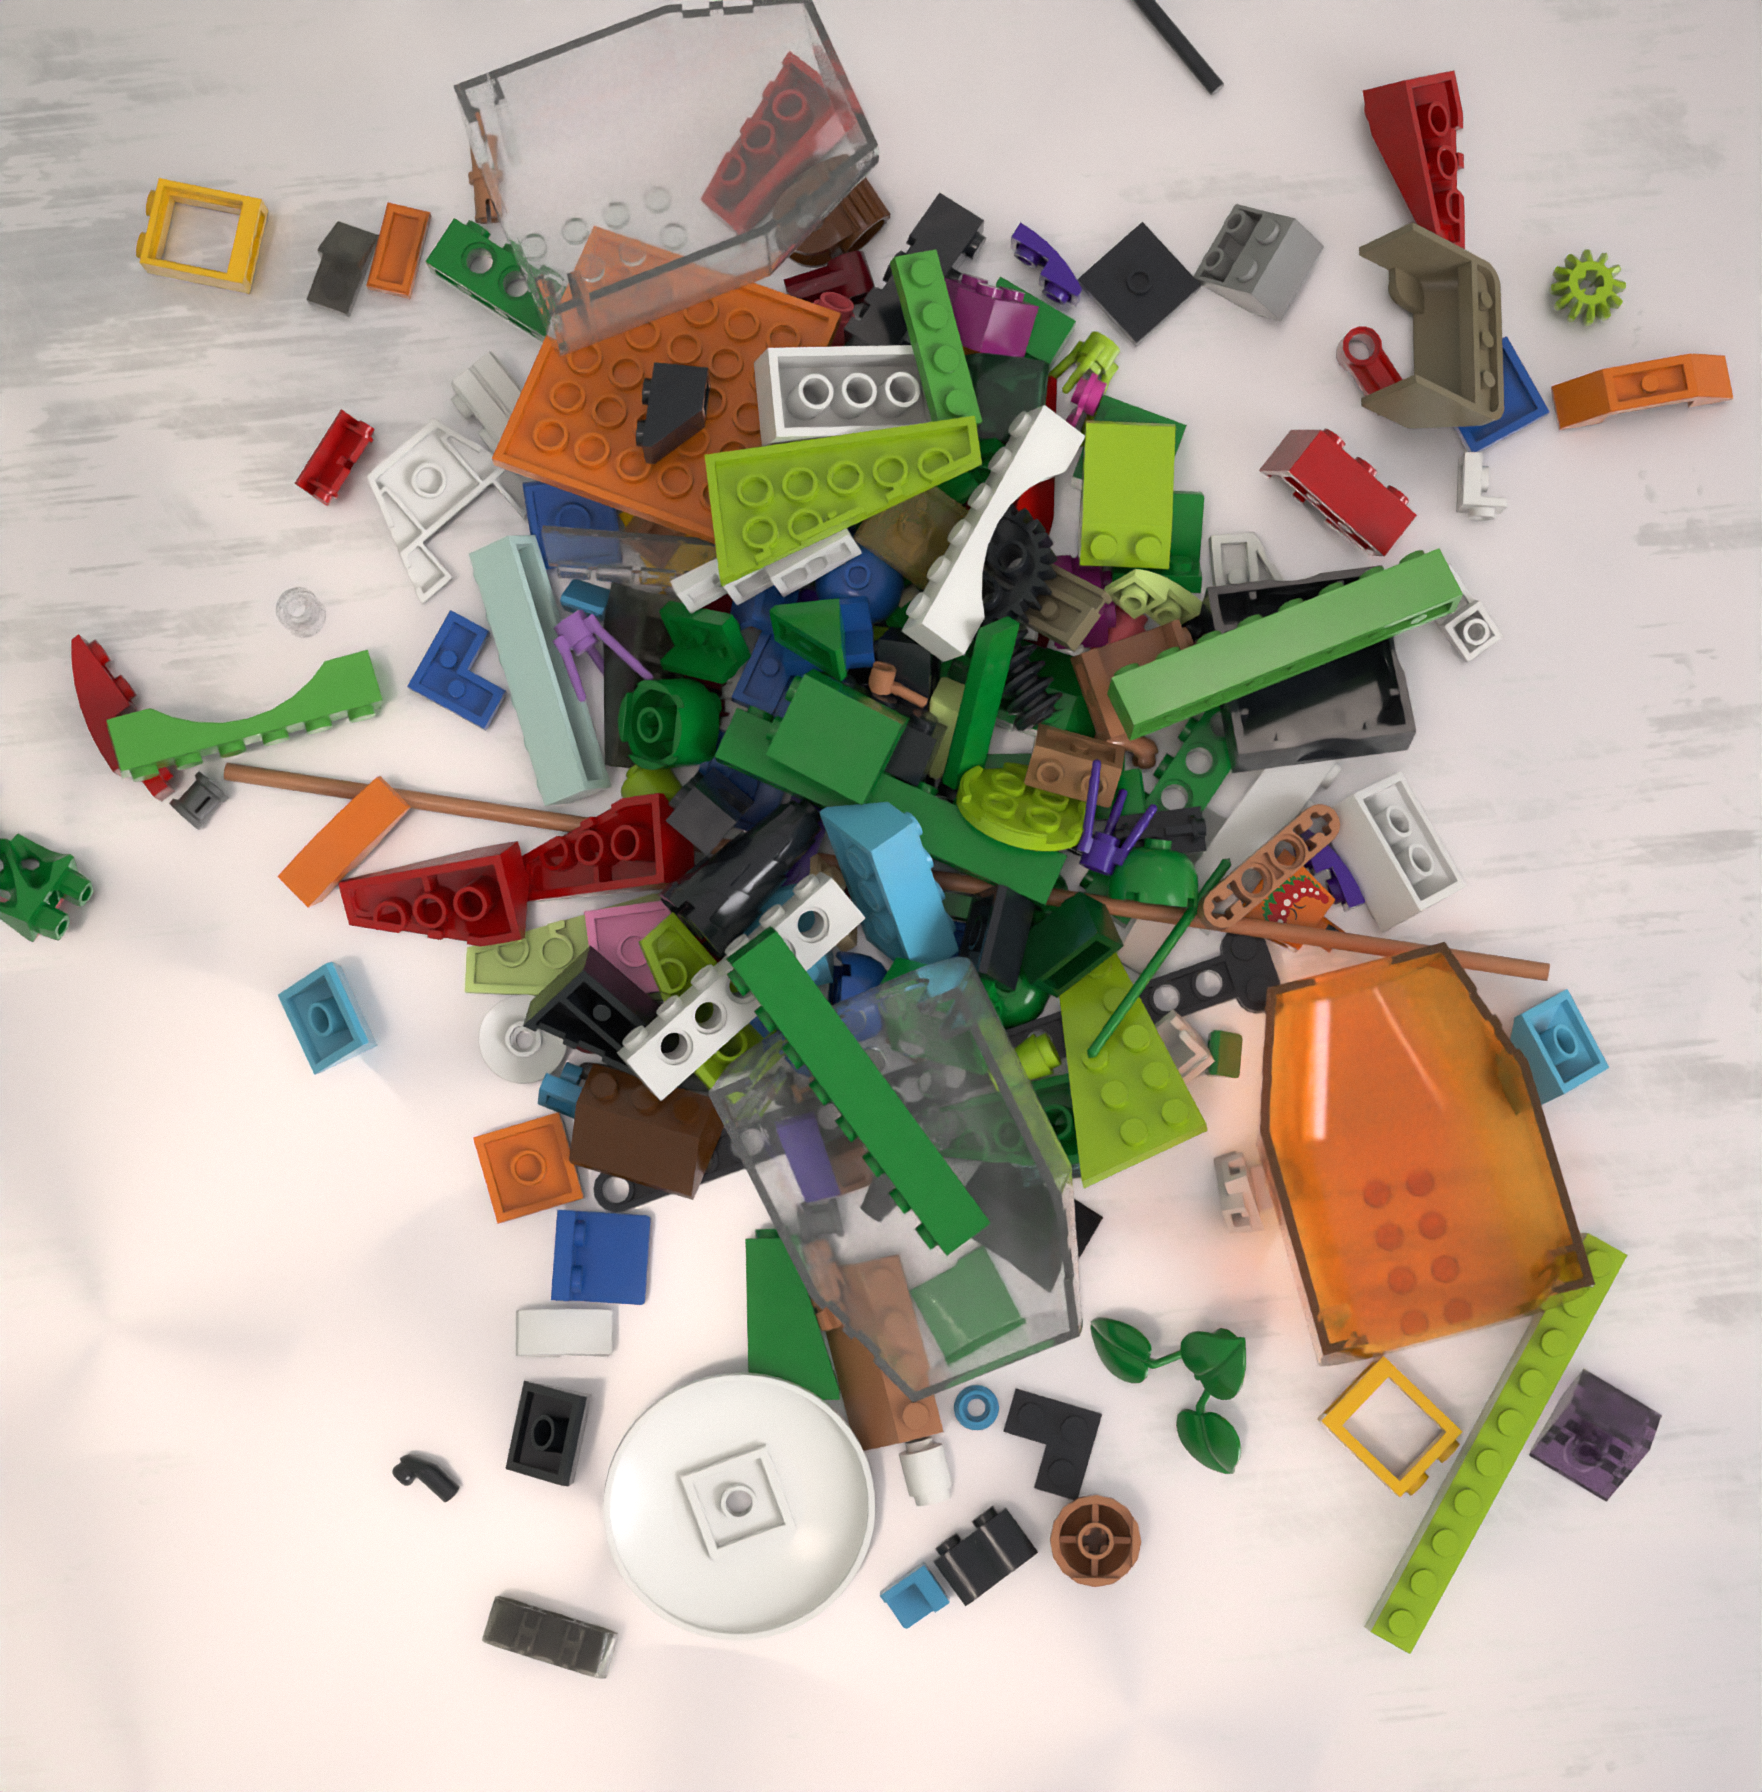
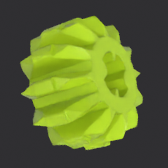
M1585 249L1582 252L1580 260L1573 254H1569L1564 259L1565 267L1557 266L1553 271L1552 275L1559 282L1551 284L1549 293L1555 296H1562L1556 301L1554 308L1556 311L1568 307L1571 310L1567 315L1568 322L1572 323L1579 314H1582L1585 326L1592 325L1595 315L1605 322L1611 316L1610 308L1618 309L1621 306L1623 300L1617 294L1625 290L1626 282L1613 279L1620 273L1621 267L1617 264L1607 268L1605 266L1608 260L1607 253H1602L1597 261H1593V256L1589 249ZM1583 280L1591 282L1590 288L1593 285L1596 287L1592 295L1584 293L1586 288L1580 290L1579 286Z

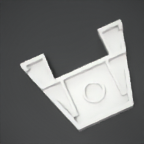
M432 418L366 475L418 599L422 604L453 579L423 543L491 484L498 489L523 518L527 515L522 483L535 481L534 479L495 466L492 461L494 454L435 418Z

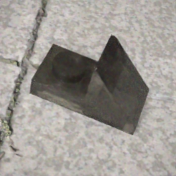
M337 221L318 247L317 253L321 261L307 296V302L316 307L350 318L375 252L379 235Z

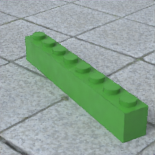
M1440 548L1426 554L1423 550L1412 552L1402 558L1398 565L1388 569H1384L1383 566L1374 567L1363 573L1359 580L1345 586L1342 582L1331 584L1321 590L1318 594L1319 596L1303 602L1302 598L1293 599L1283 604L1278 609V612L1264 618L1260 614L1250 616L1241 621L1236 629L1222 634L1221 631L1207 633L1199 638L1195 645L1180 650L1179 647L1169 648L1158 654L1155 661L1139 666L1138 663H1132L1122 667L1111 678L1107 695L1129 741L1455 612L1463 593Z

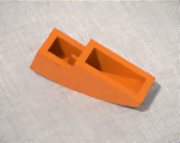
M381 776L376 777L314 836L277 877L308 908L322 902L349 871L357 868L411 806Z

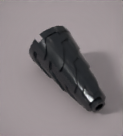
M803 799L800 803L791 800L788 803L780 804L746 833L744 831L740 832L710 858L708 856L704 857L679 879L669 883L658 894L662 897L660 900L694 936L696 935L701 940L707 939L702 944L705 949L718 959H722L727 955L725 953L727 946L737 937L743 935L762 913L760 909L788 879L786 874L816 842L815 836L821 831L818 824L822 819L820 813L806 799Z

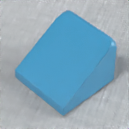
M574 579L561 595L560 603L567 612L575 613L583 609L587 617L594 614L598 622L602 623L606 621L614 592L579 579Z

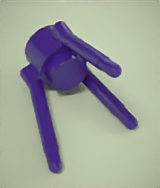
M1095 759L1092 763L1083 833L1077 847L1078 851L1083 852L1079 865L1094 872L1112 876L1115 866L1123 865L1126 857L1156 813L1157 806L1151 804L1121 848H1118L1121 840L1113 837L1127 796V791L1121 789L1113 804L1104 832L1095 831L1092 838L1101 761Z

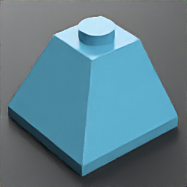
M1568 989L1514 1018L1503 1074L1509 1084L1512 1095L1519 1102L1524 1113L1564 1095L1609 1068Z

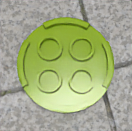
M1006 762L1003 768L983 769L978 765L968 770L962 776L956 794L958 809L971 825L984 834L1005 844L1034 851L1065 850L1079 843L1083 833L1086 802L1027 786L1024 780L1028 765Z

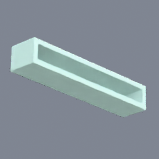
M536 535L506 536L469 553L474 569V578L480 589L486 609V618L491 626L499 652V662L505 672L511 692L512 705L518 715L524 735V744L530 755L537 779V788L542 795L544 805L573 803L612 787L586 701L580 702L577 699L562 656L552 642L559 637L553 628L561 622V618Z

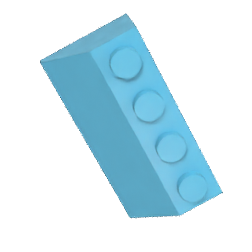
M889 802L833 806L821 810L819 813L852 902L865 917L860 924L866 940L893 962L896 957L937 967L957 953L959 949L953 932L956 931V926L944 909L942 901L945 899V894L940 885L934 880L931 872L934 863L929 853L922 846L919 836L923 832L916 818L909 812L903 814Z

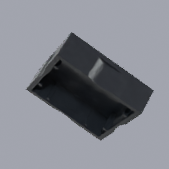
M1378 566L1324 572L1294 581L1261 580L1207 587L1201 606L1205 633L1221 631L1222 634L1236 629L1241 621L1250 616L1260 614L1264 618L1278 612V609L1283 604L1293 599L1302 598L1303 602L1319 596V592L1331 584L1342 582L1345 586L1359 580L1363 573ZM1394 636L1219 706L1232 773L1405 751L1409 749L1416 734L1405 672L1396 654Z

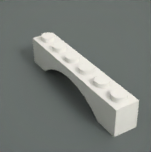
M1045 405L1029 412L1022 411L1013 420L1008 430V433L1011 434L1009 441L1005 447L1000 448L992 457L988 465L991 473L985 483H981L973 491L968 500V505L971 506L965 519H961L949 533L947 541L951 544L945 554L936 559L927 573V578L930 581L924 592L919 593L906 610L909 618L902 632L943 662L965 654L985 618L982 601V573L987 547L997 523L1009 506L1028 488L1066 472L1085 438V435Z

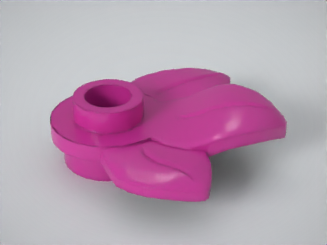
M1092 373L1089 380L1081 377L1075 388L1070 402L1077 404V406L1065 420L1074 428L1083 412L1094 416L1107 383L1100 381L1098 374Z

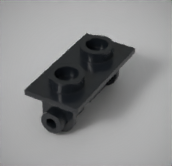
M1201 806L1156 812L1134 847H1144L1145 838L1172 841L1171 850L1183 854L1207 851L1205 836L1207 835L1205 819L1202 818ZM1144 813L1119 817L1114 831V837L1121 840L1118 848H1121Z

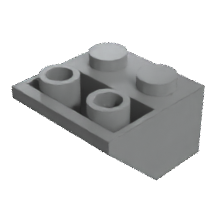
M1235 204L1193 277L1202 286L1246 311L1281 321L1324 246L1295 218Z

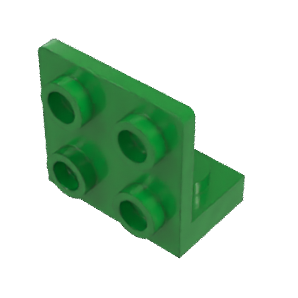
M1173 491L1169 569L1110 567L1112 582L1135 569H1141L1168 578L1190 593H1201L1200 551L1204 494L1194 491Z

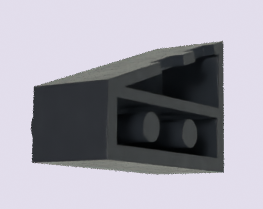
M590 945L530 1001L523 1027L535 1032L539 1028L563 1039L562 1044L572 1049H576L579 1046L601 1056V1062L637 1077L617 1052L624 1047L622 1042L632 1030L639 1026H644L645 1028L658 1017L656 1012L660 1005ZM670 1033L663 1038L661 1042L662 1053H670L678 1047L680 1041L678 1033Z

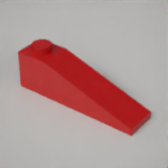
M664 793L622 798L611 804L609 810L597 817L590 816L580 822L581 826L564 836H556L522 856L529 882L528 902L664 889L669 883L676 881L695 866L693 844L666 821L674 810L668 805L669 801Z

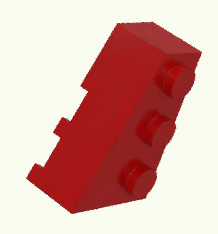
M1326 428L1323 431L1290 430L1259 471L1269 479L1272 475L1282 477L1295 489L1292 496L1302 504L1308 500L1327 517L1326 523L1368 555L1385 557L1417 516L1406 506L1409 503V499L1395 487L1388 485L1386 488L1375 478L1377 475L1376 469L1360 457L1355 459L1343 449L1346 445L1345 442L1331 430Z

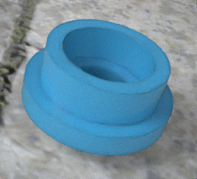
M972 1385L964 1388L957 1395L954 1402V1412L959 1423L965 1428L983 1430L991 1426L996 1420L999 1404L995 1394L990 1389L981 1385ZM973 1399H980L985 1404V1411L980 1416H973L968 1412V1404Z

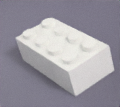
M912 345L767 348L754 362L762 446L932 422Z

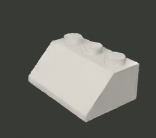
M1401 771L1352 794L1331 807L1339 817L1340 829L1338 835L1330 843H1332L1337 854L1354 877L1368 906L1370 915L1377 922L1383 933L1467 886ZM1322 817L1318 818L1323 827L1326 824L1325 820Z

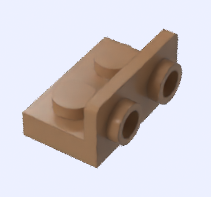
M1039 724L1024 783L1027 786L1087 802L1092 763L1095 759H1099L1101 761L1096 805L1108 808L1112 804L1122 772L1125 747Z

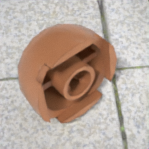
M1093 1494L1078 1497L1061 1509L1053 1521L1050 1544L1053 1558L1064 1574L1078 1584L1099 1587L1114 1584L1129 1572L1138 1560L1141 1537L1138 1523L1127 1507L1112 1497Z

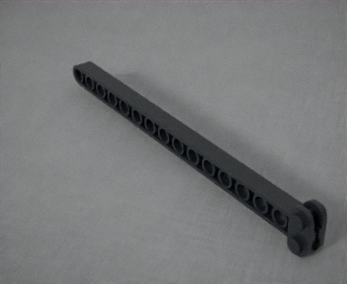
M1227 933L1221 940L1220 956L1151 979L1139 997L1154 1025L1170 1012L1160 1010L1154 1003V992L1160 987H1170L1175 990L1179 1001L1177 1007L1173 1010L1181 1017L1236 999L1241 1008L1254 1014L1264 1013L1274 1007L1280 999L1281 984L1265 939ZM1210 972L1218 977L1221 986L1216 995L1208 997L1199 993L1196 988V979L1201 973ZM1061 1011L1005 1030L1008 1033V1052L1026 1040L1032 1032L1040 1030L1050 1035L1060 1059L1067 1058ZM924 1058L881 1073L909 1112L998 1082L992 1069L987 1074L968 1068V1076L963 1083L958 1085L949 1084L942 1076V1069L946 1062L931 1058ZM912 1074L919 1075L926 1083L925 1093L920 1098L914 1100L905 1098L900 1092L901 1081L904 1077ZM815 1096L798 1104L795 1103L723 1128L713 1152V1166L704 1173L700 1185L779 1158L769 1124L811 1111L816 1121L817 1110L823 1104ZM816 1121L822 1142L844 1135L838 1125L832 1129H824ZM740 1133H749L756 1140L755 1152L752 1156L745 1159L738 1158L732 1151L733 1139ZM600 1173L596 1178L593 1187L594 1197L598 1204L605 1210L612 1212L628 1211L674 1195L626 1180L629 1185L628 1196L622 1202L614 1203L608 1199L605 1191L607 1183L614 1176Z

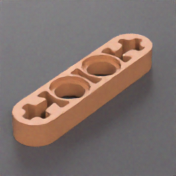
M1323 804L1313 805L1299 813L1201 898L1197 907L1198 918L1201 923L1210 930L1221 931L1240 921L1335 839L1340 829V820L1337 813L1330 806ZM1310 816L1313 819L1322 817L1326 822L1322 827L1325 835L1322 832H1318L1304 842L1298 835L1304 833L1312 826L1313 821ZM1285 841L1294 847L1296 858L1292 865H1282L1275 858L1274 849L1278 842ZM1247 869L1256 870L1263 878V888L1257 894L1249 893L1242 885L1241 878ZM1234 894L1239 900L1233 902L1224 911L1227 919L1223 916L1215 919L1211 914L1215 908L1212 900L1219 903Z

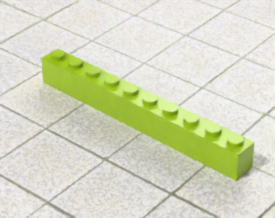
M1589 1233L1578 1234L1364 1627L1371 1633L1409 1654L1412 1653L1627 1258V1254Z

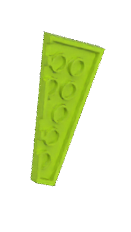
M975 416L706 454V472L721 586L723 587L982 465Z
M1114 953L1059 996L1083 1188L1089 1187L1208 1131L1202 1114L1140 997L1137 998L1098 1055L1094 1058H1088L1087 1049L1133 986L1117 953Z

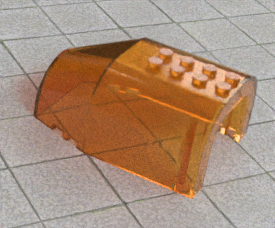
M1445 942L1268 987L1266 990L1256 1147L1319 1366L1339 1365L1374 1358L1522 1319L1576 1300L1585 1295L1595 1285L1529 1062L1521 1050L1515 1048L1502 1029L1503 1024L1496 1014L1492 1015L1478 995L1477 987Z

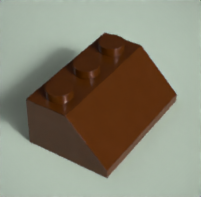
M593 1063L576 1102L569 1161L571 1164L694 1200L725 1126L726 1119L716 1098L676 1087L660 1101L639 1078L626 1072Z

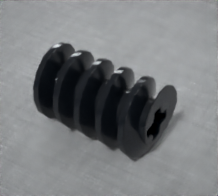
M1027 628L1018 630L1001 698L1002 700L1015 698L1007 708L1009 715L1023 714L1021 719L1015 724L1017 731L1031 729L1065 709H1056L1054 706L1063 696L1062 692H1046V689L1055 680L1053 676L1039 678L1037 675L1046 665L1045 661L1030 662L1029 657L1037 649L1036 644L1022 646L1020 643L1029 633Z

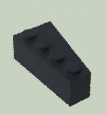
M939 192L909 235L906 242L910 246L908 251L905 253L900 250L894 257L936 249L944 278L961 280L963 274L958 270L966 257L973 260L986 241V237L982 235L984 220ZM890 263L883 277V281L886 282L883 289L873 286L865 297L864 305L859 314L861 320L859 321L851 317L844 327L845 346L911 345Z

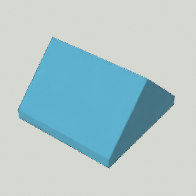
M334 962L326 963L278 994L314 1075L378 1046L340 965Z

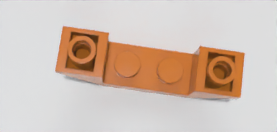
M1690 353L1605 368L1551 387L1559 431L1599 424L1607 416L1683 402H1687L1688 408L1733 399L1725 355Z

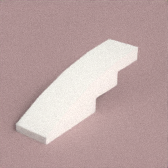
M846 528L723 587L720 583L717 559L711 560L670 582L676 595L692 614L727 593L737 606L773 585L785 597L857 557L862 552Z

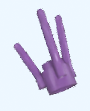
M583 609L578 610L553 628L559 637L552 642L562 656L572 687L580 702L586 700V695L571 655V650L574 651L576 656L587 652L616 694L622 696L625 693L624 688L595 648V645L599 642L595 634L644 680H653V675L600 625L594 614L587 617Z

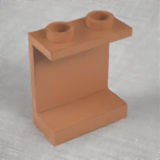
M1179 619L1070 658L1099 740L1105 741L1125 734L1123 726L1107 695L1114 673L1132 663H1138L1139 666L1155 661L1158 654L1169 648L1179 647L1180 650L1194 645L1190 632L1186 627L1181 626Z

